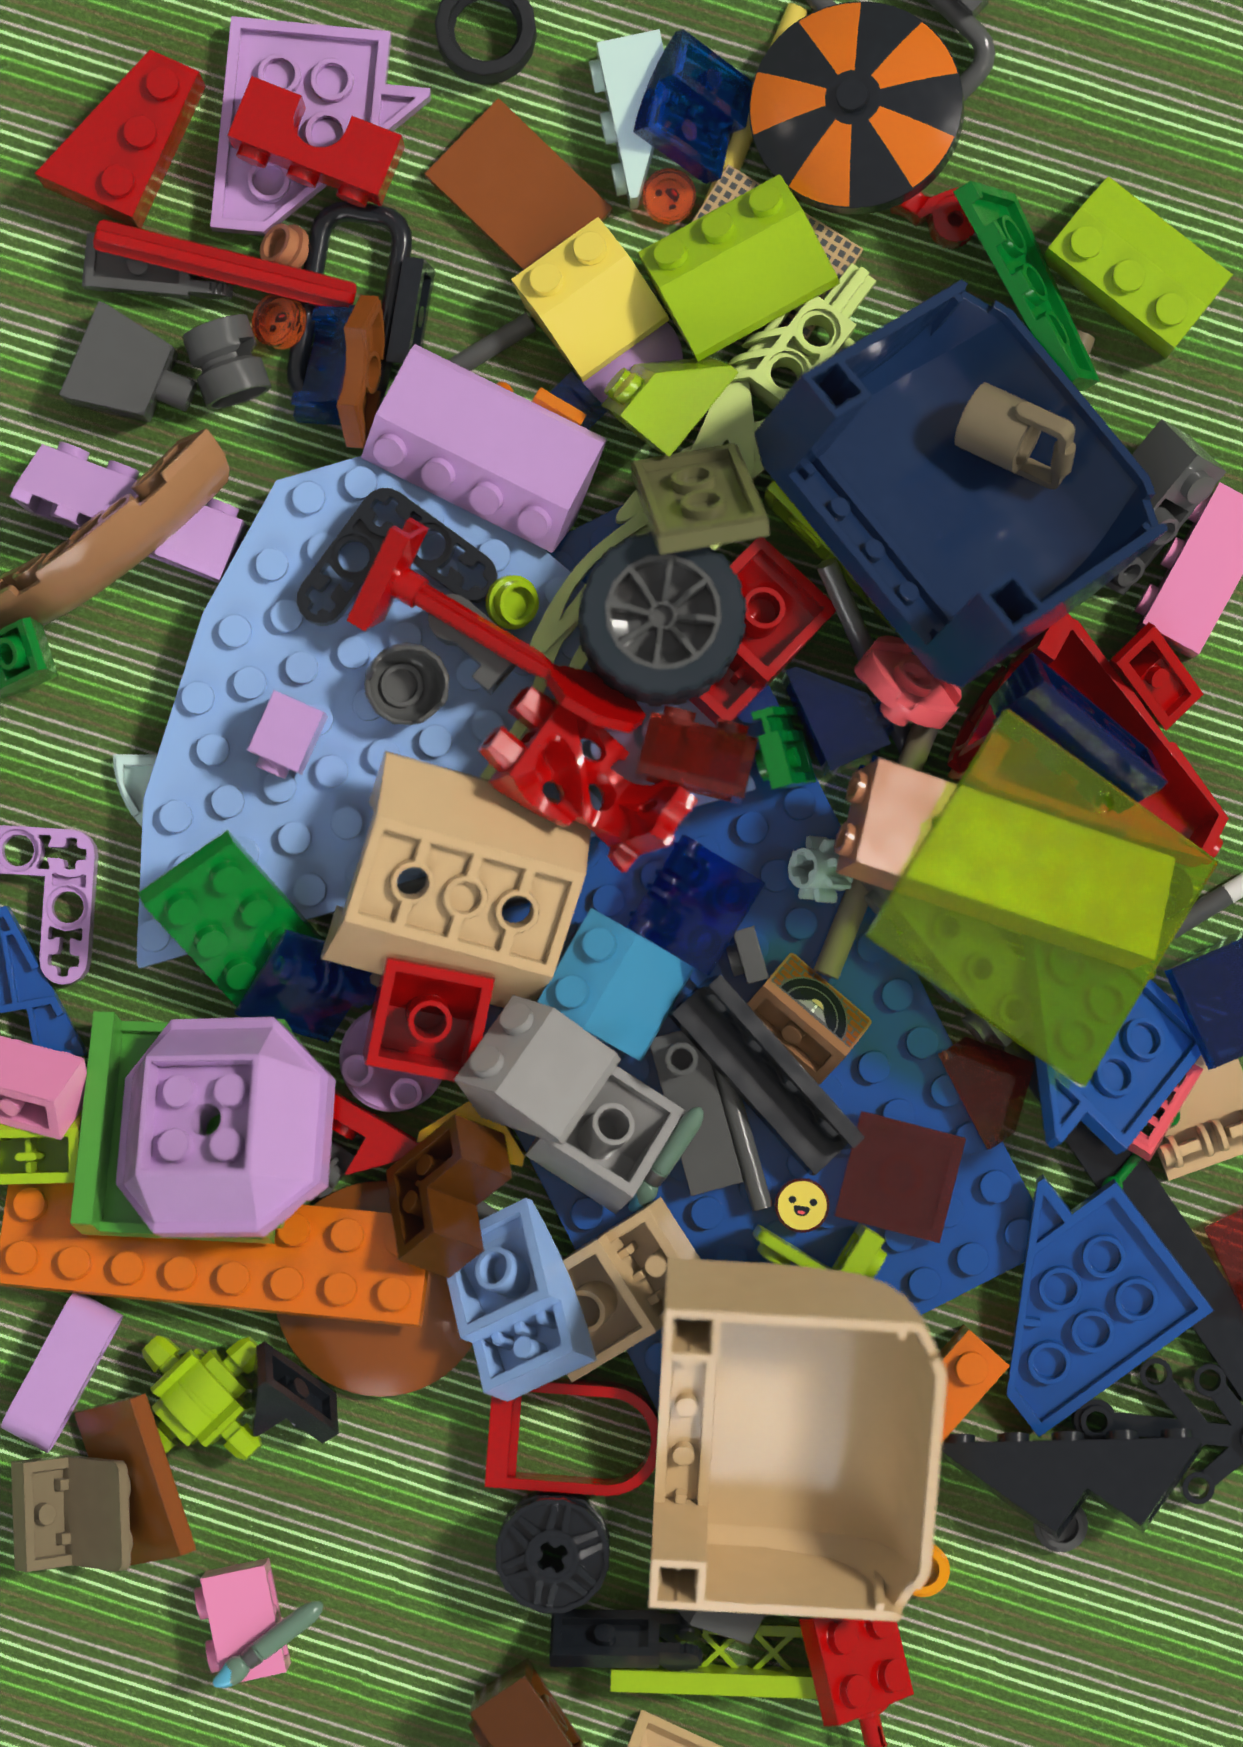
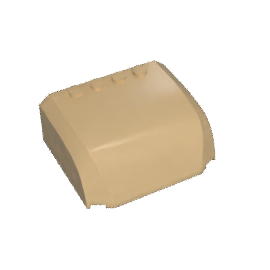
M667 1258L649 1608L899 1621L901 1619L902 1609L916 1589L920 1590L931 1575L947 1387V1370L921 1315L904 1295L884 1282L857 1273L783 1264Z

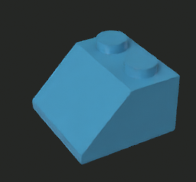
M591 908L557 966L552 980L547 984L537 1002L554 1007L590 1034L642 1062L666 1020L667 1014L670 1013L695 968Z

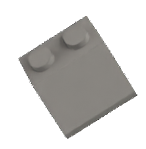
M513 995L454 1080L481 1118L563 1145L621 1059L616 1052L554 1007Z
M616 1066L563 1145L536 1136L525 1156L616 1214L635 1196L685 1110Z

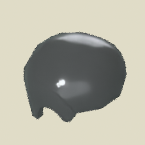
M407 642L394 644L382 650L371 661L365 671V696L374 712L392 724L414 725L423 723L444 706L448 699L450 676L441 658L423 645Z

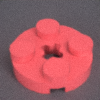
M895 636L878 637L854 667L856 676L882 702L880 705L882 714L898 726H906L911 721L920 726L942 729L959 708L956 705L962 699L961 689L933 677L919 658L912 654L911 648L902 638Z

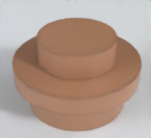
M280 223L273 226L262 240L260 246L261 259L297 268L302 267L309 253L307 232L295 224L286 225Z

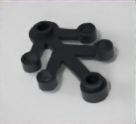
M1156 1356L1149 1357L1139 1365L1138 1378L1148 1389L1155 1390L1176 1418L1114 1412L1113 1408L1106 1401L1096 1397L1072 1413L1073 1428L1075 1431L1084 1433V1440L1106 1439V1432L1112 1430L1138 1431L1139 1437L1160 1438L1161 1430L1183 1428L1193 1430V1437L1201 1441L1202 1447L1205 1444L1227 1446L1202 1470H1190L1182 1477L1180 1491L1188 1501L1194 1504L1208 1502L1214 1495L1215 1486L1243 1464V1405L1226 1385L1224 1371L1210 1362L1201 1363L1194 1368L1191 1374V1382L1195 1390L1202 1395L1212 1398L1230 1424L1207 1422L1173 1380L1170 1365L1162 1358ZM1155 1363L1161 1364L1164 1369L1163 1379L1158 1383L1148 1382L1145 1375L1147 1368ZM1208 1369L1214 1370L1218 1377L1217 1384L1211 1389L1202 1388L1199 1383L1201 1373ZM1095 1411L1102 1412L1105 1416V1424L1098 1431L1089 1430L1086 1425L1088 1415ZM1196 1477L1204 1478L1207 1484L1205 1492L1200 1496H1192L1188 1492L1189 1482Z

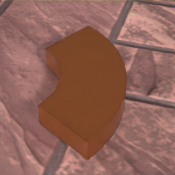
M360 295L344 326L346 369L343 387L336 405L346 447L353 448L365 447L381 397V391L377 389L381 378L380 360L385 359L384 320L381 300H379L378 296Z

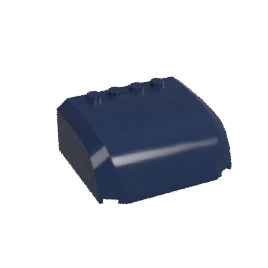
M962 279L802 374L754 433L762 466L932 676L959 688L973 681L1090 598L1168 530L1166 523L1158 524L1150 500L1156 493L1150 476L1014 311L998 301H995L991 306L965 291L968 283ZM989 383L1067 419L1074 425L1075 435L1073 442L1076 445L1072 470L1065 476L1057 489L1051 490L955 445V434L962 413L970 398L981 384ZM1041 431L1030 458L1050 467L1054 444L1058 438Z

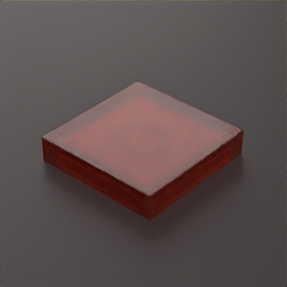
M860 1110L856 1128L865 1138L854 1149H850L834 1216L940 1243L966 1138Z

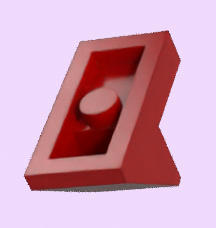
M1150 622L1110 660L1111 666L1125 685L1132 688L1156 724L1165 731L1204 695L1159 630Z
M335 1091L332 1130L350 1140H353L357 1133L366 1137L344 1175L396 1162L420 1143L413 1136Z

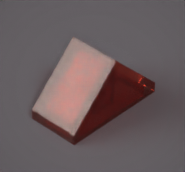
M969 1037L956 1041L953 1045L938 1053L987 1150L997 1146L1012 1135L1017 1128L1035 1063Z

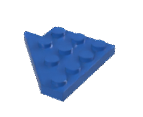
M1020 934L1046 1144L1051 1149L1060 1145L1081 1120L1117 1155L1131 1145L1213 1039L1139 967L1130 970Z

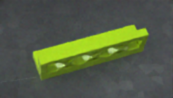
M761 1623L754 1637L763 1645L767 1652L752 1666L738 1665L725 1651L735 1639L726 1637L719 1644L710 1635L719 1634L703 1629L702 1637L714 1650L703 1659L698 1669H693V1671H669L660 1665L659 1668H611L610 1692L817 1699L810 1668L792 1667L779 1653L794 1637L803 1638L800 1624ZM764 1636L782 1638L772 1646ZM660 1637L659 1642H665V1641ZM720 1655L728 1665L710 1663ZM774 1657L782 1667L764 1665Z

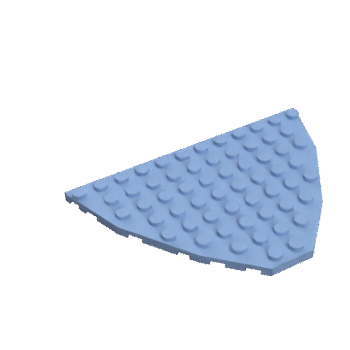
M361 456L276 480L202 613L143 798L139 891L228 830L306 920L334 913L336 906H345L374 811L369 804V800L384 751L480 777L489 763L478 751L479 747L495 728L503 726L510 731L517 719L507 712L508 707L522 689L533 685L536 675L530 674L517 666L493 694L490 695L472 677L480 665L458 646L446 645L439 641L429 626L428 612L418 606L411 608L395 598L386 619L365 632L346 621L356 599L336 623L328 626H317L308 622L300 613L297 605V592L301 584L364 499L372 491L380 488H392L405 495L488 556L495 565L498 579L506 575H517L529 580L535 587L539 597V609L536 616L523 628L516 630L504 629L529 645L546 609L571 572L543 548L362 459ZM392 500L388 505L384 506L378 502L373 507L378 516L375 525L381 527L388 521L402 529L405 521L399 518L395 511L398 503ZM412 515V518L416 521L422 520L418 516ZM428 531L417 555L429 561L438 559L445 550L446 542L444 537L436 531ZM359 542L346 544L339 553L341 567L349 572L363 570L369 562V550ZM457 546L451 561L438 572L447 577L450 567H452L463 576L465 581L462 588L469 591L473 586L483 589L488 583L483 577L485 567L478 564L473 570L467 568L458 561V557L466 551ZM411 565L410 569L429 580L428 585L445 595L453 594L415 565ZM328 566L323 575H327L332 579L326 590L321 593L313 589L308 596L314 603L310 610L314 614H317L321 609L331 612L335 608V604L330 597L338 584L342 586L345 592H348L354 584L341 579L331 566ZM581 581L575 588L564 611L585 586V583ZM486 600L472 603L490 619L486 610ZM578 626L563 642L554 664L569 666L580 646V628ZM405 642L423 645L438 655L450 676L448 699L445 705L425 722L414 725L392 724L376 714L365 696L364 688L365 671L371 661L382 650L394 644ZM587 660L582 670L592 672L591 668L587 664ZM546 686L544 694L550 699L556 698L549 687ZM274 690L321 710L328 715L303 774L300 775L289 770L286 779L256 767L259 756L247 750ZM689 700L683 704L675 706L674 704H665L661 707L648 706L646 703L637 702L646 714L642 725L631 733L605 728L629 752L624 761H616L610 769L628 781L640 785H653L659 780L666 778L676 781L698 799L693 808L756 789L754 780L715 724ZM580 740L583 755L589 759L598 760L601 756L600 748L590 740ZM551 782L543 784L542 792L544 795L559 800V793L555 785ZM590 792L591 805L594 809L599 810L601 803ZM591 830L590 838L597 836V835ZM418 867L407 868L400 873L397 878V884L426 877V872ZM139 897L136 958L138 968H145L188 955L143 906Z

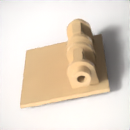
M1233 1043L1201 1054L1194 1063L1201 1067L1203 1072L1179 1111L1180 1121L1178 1125L1169 1128L1157 1148L1168 1181L1243 1154V1070ZM1186 1076L1179 1082V1085L1182 1084ZM1171 1093L1166 1100L1171 1102L1175 1094ZM1160 1109L1153 1116L1158 1118Z

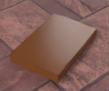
M499 98L424 173L425 178L522 271L595 218L599 217L604 222L613 212V208Z
M146 1394L92 1406L75 1412L74 1415L88 1457L121 1460L127 1466L131 1482L129 1521L133 1538L130 1566L180 1557L195 1551L196 1546Z

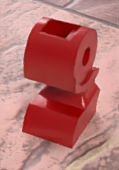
M958 187L932 197L925 196L920 192L904 203L890 208L892 214L908 219L916 227L924 222H928L931 238L943 248H960L969 242L975 232L953 192Z

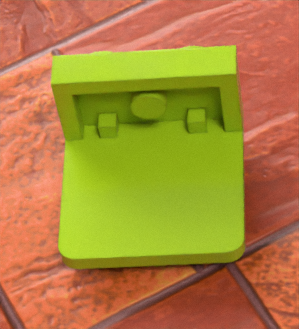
M860 1222L832 1268L759 1224L753 1231L754 1237L761 1242L757 1250L775 1264L790 1265L793 1261L803 1267L857 1273L873 1279L887 1256V1253L881 1249L885 1239Z

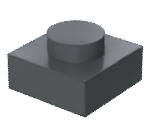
M754 926L732 932L735 943L725 945L733 976L744 974L746 984L768 979L769 976Z

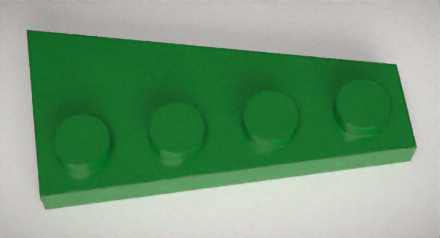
M969 181L954 190L953 192L1018 308L1028 330L1079 391H1084L1100 382L1015 193L974 181Z

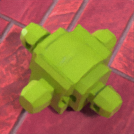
M161 1335L155 1336L142 1349L144 1360L155 1373L161 1371L164 1374L150 1389L160 1398L151 1408L162 1420L160 1423L157 1420L155 1422L165 1453H168L178 1444L176 1441L177 1437L187 1446L194 1445L199 1441L204 1447H208L210 1444L214 1445L223 1437L227 1441L223 1446L236 1458L247 1460L262 1446L260 1435L257 1437L253 1436V1426L249 1422L244 1425L240 1421L252 1408L251 1402L244 1397L252 1389V1386L242 1374L244 1372L251 1374L254 1370L256 1346H258L254 1339L246 1337L238 1340L226 1350L229 1355L227 1358L217 1349L209 1350L204 1354L199 1348L194 1351L189 1350L181 1358L178 1355L181 1349L169 1338Z

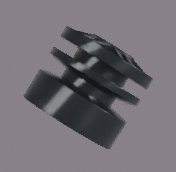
M535 1491L523 1496L507 1512L496 1543V1569L505 1590L521 1605L540 1613H566L586 1604L601 1588L609 1569V1530L601 1511L586 1496L571 1493ZM549 1542L554 1548L559 1547L561 1544L565 1547L562 1554V1564L557 1565L552 1559L546 1562L541 1560L544 1543Z

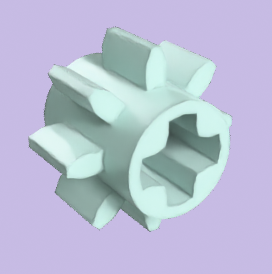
M807 836L806 848L793 850L788 864V874L793 885L800 888L798 894L800 899L836 903V891H844L851 888L853 878L835 873L839 854H836L834 851L835 840L827 839V837Z

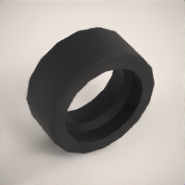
M442 0L439 4L435 20V29L439 52L449 69L467 81L483 85L504 82L521 72L533 55L537 39L534 11L528 0H492L500 2L510 9L516 19L518 32L515 43L508 53L498 59L489 61L471 58L461 50L455 38L454 29L457 17L466 6L480 0Z

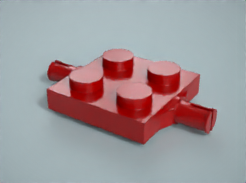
M809 1616L799 1619L823 1725L840 1726L852 1720H859L865 1747H886L888 1744L885 1740L880 1714L890 1704L914 1694L897 1621Z

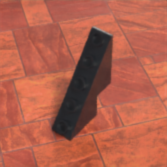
M1183 1428L1161 1430L1160 1438H1139L1138 1431L1112 1430L1106 1432V1439L1084 1440V1433L1079 1431L1051 1433V1441H1030L1029 1434L1021 1432L997 1434V1442H975V1435L949 1434L942 1443L941 1457L1058 1540L1088 1496L1143 1534L1201 1452L1202 1446L1201 1441L1193 1437V1430Z

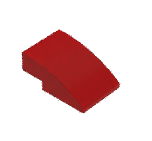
M764 537L756 538L730 565L733 573L738 575L741 582V592L746 600L747 610L744 617L745 631L736 656L731 662L727 673L719 682L716 681L708 692L700 697L695 696L688 699L715 724L721 734L836 613L832 601Z

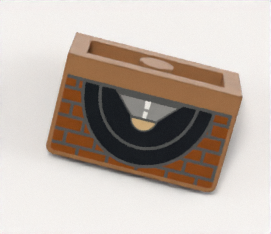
M790 953L782 961L768 980L747 1002V1005L819 1085L848 1055L872 1024L871 1019L794 953Z

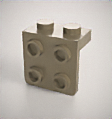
M59 1455L11 1462L15 1571L32 1572L72 1565L116 1572L129 1569L133 1547L129 1521L131 1482L127 1466L123 1461Z

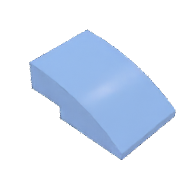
M524 1198L479 1220L484 1251L453 1276L447 1278L460 1339L473 1344L483 1393L507 1402L597 1360L590 1333L570 1276L546 1224L533 1201L528 1198Z

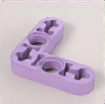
M0 825V874L45 877L39 955L40 969L45 977L54 983L61 985L75 984L86 976L91 965L98 868L97 846L86 833L72 829ZM14 836H26L33 844V857L23 866H14L5 857L6 844ZM51 836L48 847L62 849L69 847L70 839H77L78 848L86 850V859L77 860L75 869L69 870L67 860L47 857L49 869H41L40 867L45 856L42 837ZM65 892H74L83 901V913L78 920L72 923L62 922L58 919L54 910L55 901ZM53 927L68 932L82 929L81 941L70 938L69 951L71 955L79 956L78 967H70L68 976H61L60 967L52 965L51 962L52 955L61 954L63 950V938L57 937L52 939Z

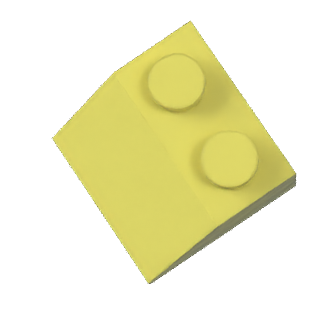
M599 217L511 279L527 311L582 382L670 320L628 253Z

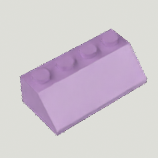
M415 344L410 349L374 417L361 458L553 553L575 524L607 439Z

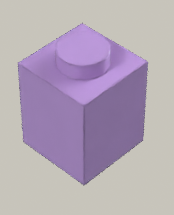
M274 690L247 749L252 754L259 756L256 767L283 779H286L289 770L302 775L328 715L321 710Z

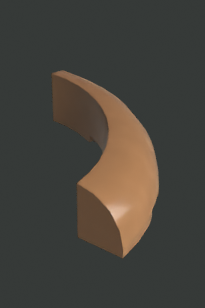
M207 428L178 440L147 472L134 482L131 488L137 494L135 497L131 494L123 496L106 511H100L76 529L68 540L62 542L48 554L42 553L19 567L2 574L0 577V629L26 617H32L44 626L67 614L130 571L198 513L228 482L230 471L225 453Z

